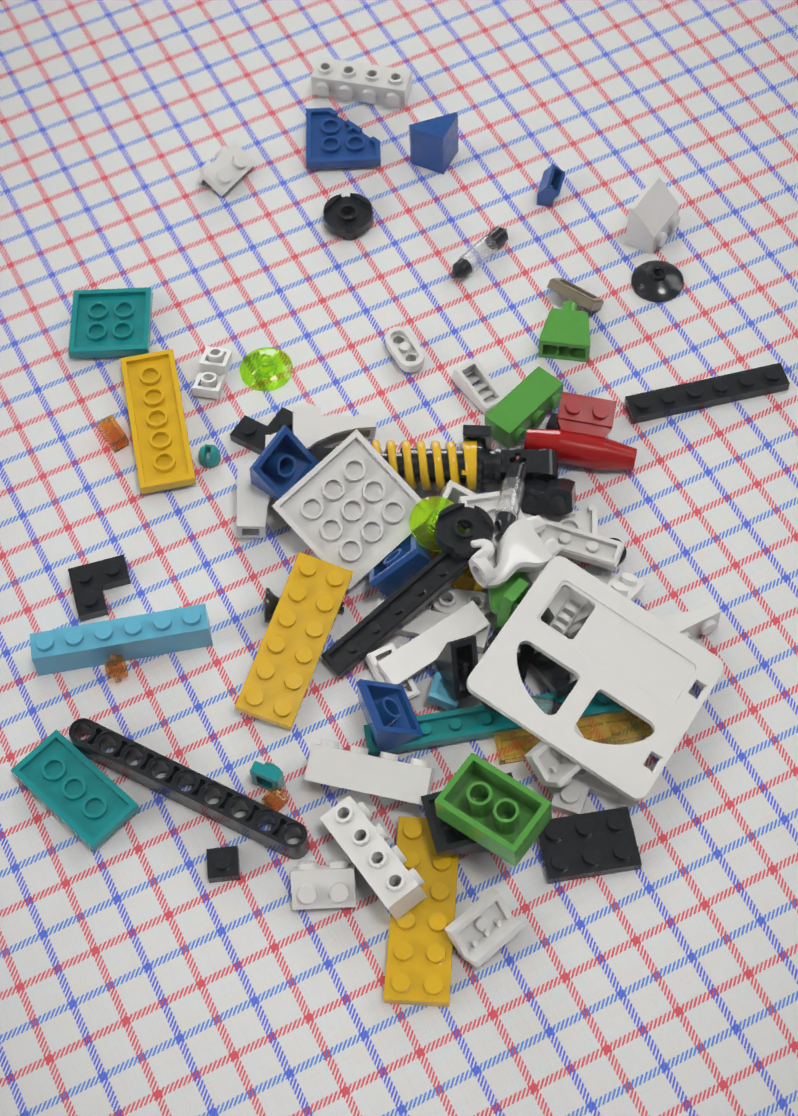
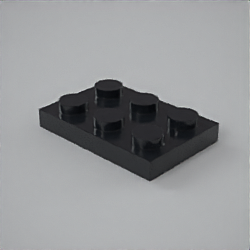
M628 806L552 818L538 836L548 884L638 870L642 866Z

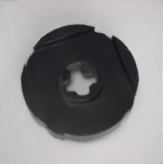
M350 193V196L342 197V194L335 195L324 205L323 222L325 228L332 234L343 237L347 241L355 240L358 235L365 233L374 221L370 201L357 193ZM351 213L353 214V216H351V217H344V215H343V214L349 215V214H351Z
M456 503L447 506L440 512L435 524L434 534L438 545L445 552L451 554L453 559L462 561L466 558H471L481 549V547L473 548L470 545L471 541L487 539L492 542L494 526L490 515L481 507L474 505V508L465 507V503ZM459 527L463 529L469 528V534L460 533Z

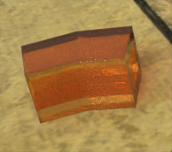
M113 415L97 423V429L114 453L129 446L126 433L119 426Z

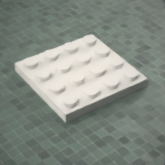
M357 429L272 505L275 511L320 560L353 572L348 586L349 591L367 576L372 568L378 566L409 535L434 514L428 505Z

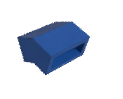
M552 164L543 172L537 193V205L552 207L554 199L560 194L566 172L555 164Z

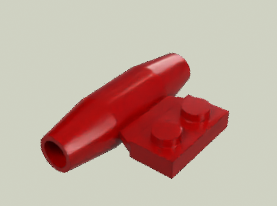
M562 392L557 418L560 430L527 429L523 449H552L558 453V463L595 470L633 471L637 454L636 448L606 438L610 431H612L617 401Z

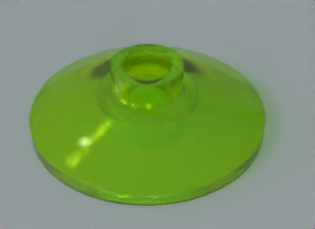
M263 347L250 352L244 357L240 365V375L243 382L248 387L257 391L265 392L279 389L290 380L293 373L290 357L284 351L272 347Z
M431 496L422 499L414 506L410 514L409 525L412 535L420 545L432 551H443L435 539L436 517L439 516L444 508L455 503L444 497ZM459 527V532L465 534L466 529Z

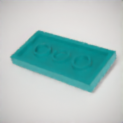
M57 729L11 769L13 776L94 852L140 810L138 804Z

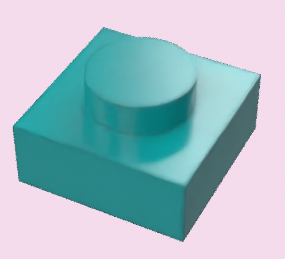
M254 761L250 769L252 783L280 795L285 786L281 769L269 762L262 764Z

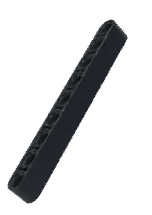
M81 718L71 724L69 736L72 743L88 759L287 858L300 859L308 853L310 846L307 830L300 822L90 719ZM90 734L87 739L79 740L83 735ZM109 747H116L112 752H105ZM136 759L142 760L137 765H130V763ZM161 772H168V774L165 777L156 778L157 774ZM186 785H194L189 791L181 790ZM212 798H221L216 804L207 803ZM238 811H247V814L243 817H234V814ZM268 823L275 825L269 831H263L260 829L263 825ZM292 837H300L302 839L297 844H289L287 842Z

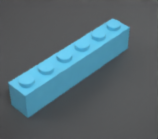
M205 603L30 634L31 658L39 676L213 646L210 621Z

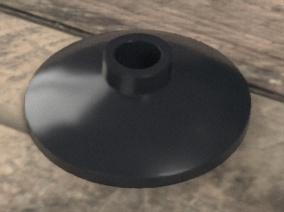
M658 260L648 261L639 265L634 270L631 278V285L635 293L644 300L656 303L667 302L677 297L682 291L684 284L683 275L677 267L668 262Z

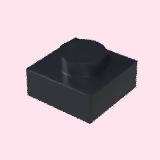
M238 846L206 849L209 883L241 880Z

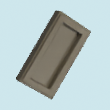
M564 278L550 279L547 288L590 311L601 310L604 303L603 299Z

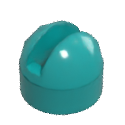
M205 444L200 448L198 457L203 467L214 468L219 465L221 455L215 445ZM207 453H210V459H206Z

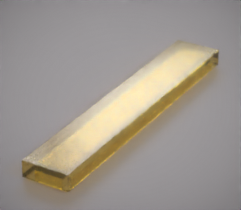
M630 711L582 718L576 723L585 739L603 744L621 745L638 742L653 734L652 727ZM524 728L494 733L499 765L527 761L524 755L541 740Z

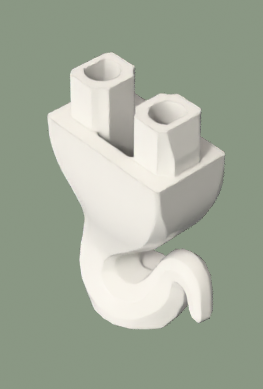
M540 515L528 519L523 516L507 528L498 545L495 568L489 562L494 553L493 543L487 539H477L470 542L473 548L481 547L468 561L471 573L479 585L488 589L497 588L503 585L516 572H540L544 570L553 557L559 555L562 547L556 539L552 538L543 543L538 536L546 530L545 522Z

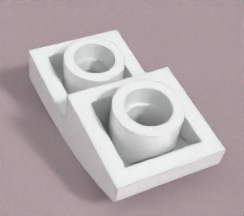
M206 347L199 362V374L192 387L193 396L219 400L229 371L232 350Z

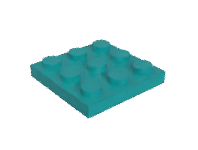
M152 288L74 290L68 349L70 359L136 356L149 353L153 299Z

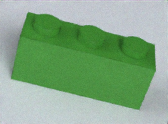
M538 366L485 415V425L491 426L492 437L508 449L516 443L522 442L526 437L527 429L539 426L552 409L555 410L560 406L564 383Z

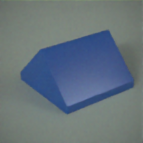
M457 112L409 125L410 161L412 164L444 175L458 152Z
M283 425L250 467L251 484L275 500H279L310 472L319 461L286 425Z
M416 531L409 535L378 566L369 571V583L387 597L392 595L432 560L431 555Z
M363 679L356 682L359 704L379 753L418 740L424 736L403 685Z

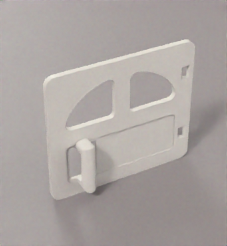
M555 556L548 562L475 666L466 681V687L471 694L547 743L628 799L640 801L648 794L721 676L724 665L719 657L567 558ZM562 587H567L571 590L570 595L550 625H547L541 620V616ZM588 601L593 604L594 610L575 638L569 639L564 636L586 602ZM521 644H528L574 674L578 679L576 685L554 715L545 714L537 706L522 682L517 665V650ZM694 682L704 687L697 699L688 693ZM596 693H603L647 722L652 727L653 734L642 741L632 744H603L578 736L575 732V724ZM650 754L659 758L652 772L643 765Z

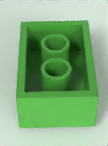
M472 752L434 801L437 817L514 867L518 865L552 818V803Z

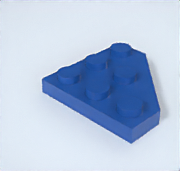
M332 108L306 109L307 169L381 166V149L378 139L365 135L362 132V128L350 120H343Z

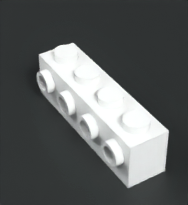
M318 57L311 75L313 95L406 109L412 90V70Z
M321 739L320 744H311L304 780L423 805L421 796L431 794L435 769L428 767L429 761L411 758L410 763L398 761L399 755L382 751L380 757L368 755V748L351 745L350 751L339 749V742Z
M349 795L320 817V819L386 908L398 920L427 897L420 887L425 882L414 868L409 871L405 868L403 863L407 859L397 845L390 848L385 842L390 838L380 823H377L375 826L372 825L369 819L373 815L362 801L356 804Z

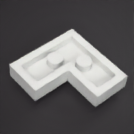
M582 768L572 776V781L568 785L556 788L551 801L552 810L569 816L582 813L589 793L619 802L621 793Z

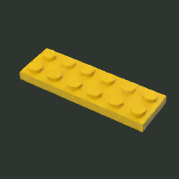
M173 349L120 358L141 493L146 494L196 484Z
M298 553L236 702V711L291 731L352 579V571L305 553Z
M399 816L396 845L407 859L403 863L408 871L414 868L425 882L420 887L427 897L398 920L390 914L383 1000L384 1003L449 1007L453 943L444 929L455 920L459 854L437 856L427 818Z

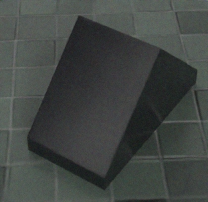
M471 635L447 642L434 662L452 699L455 701L473 695L466 687L469 675L478 664L476 636Z

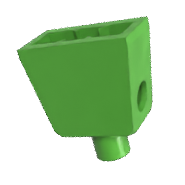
M566 301L563 303L562 309L553 308L549 311L539 338L538 357L589 362L591 341L588 313L578 311V304L576 302Z

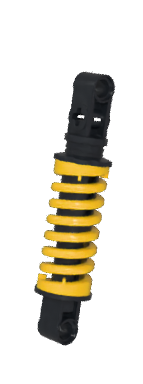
M378 440L371 442L375 450L403 480L404 478L406 479V483L413 490L417 488L418 482H421L424 490H431L433 482H436L438 490L442 491L449 480L461 486L465 483V488L471 491L481 492L483 484L493 483L494 486H500L501 483H504L507 467L514 462H520L527 468L525 480L539 479L549 482L553 479H558V453L552 449L522 450L501 449V447H495L494 450L484 449L481 440L461 442L460 449H456L453 441H447L445 449H441L439 441H432L430 449H426L425 443L422 440L416 442L415 448L410 447L408 440H403L400 445V452H396L395 442L388 440L385 452H381L380 442ZM315 446L310 449V452L320 463L336 447Z

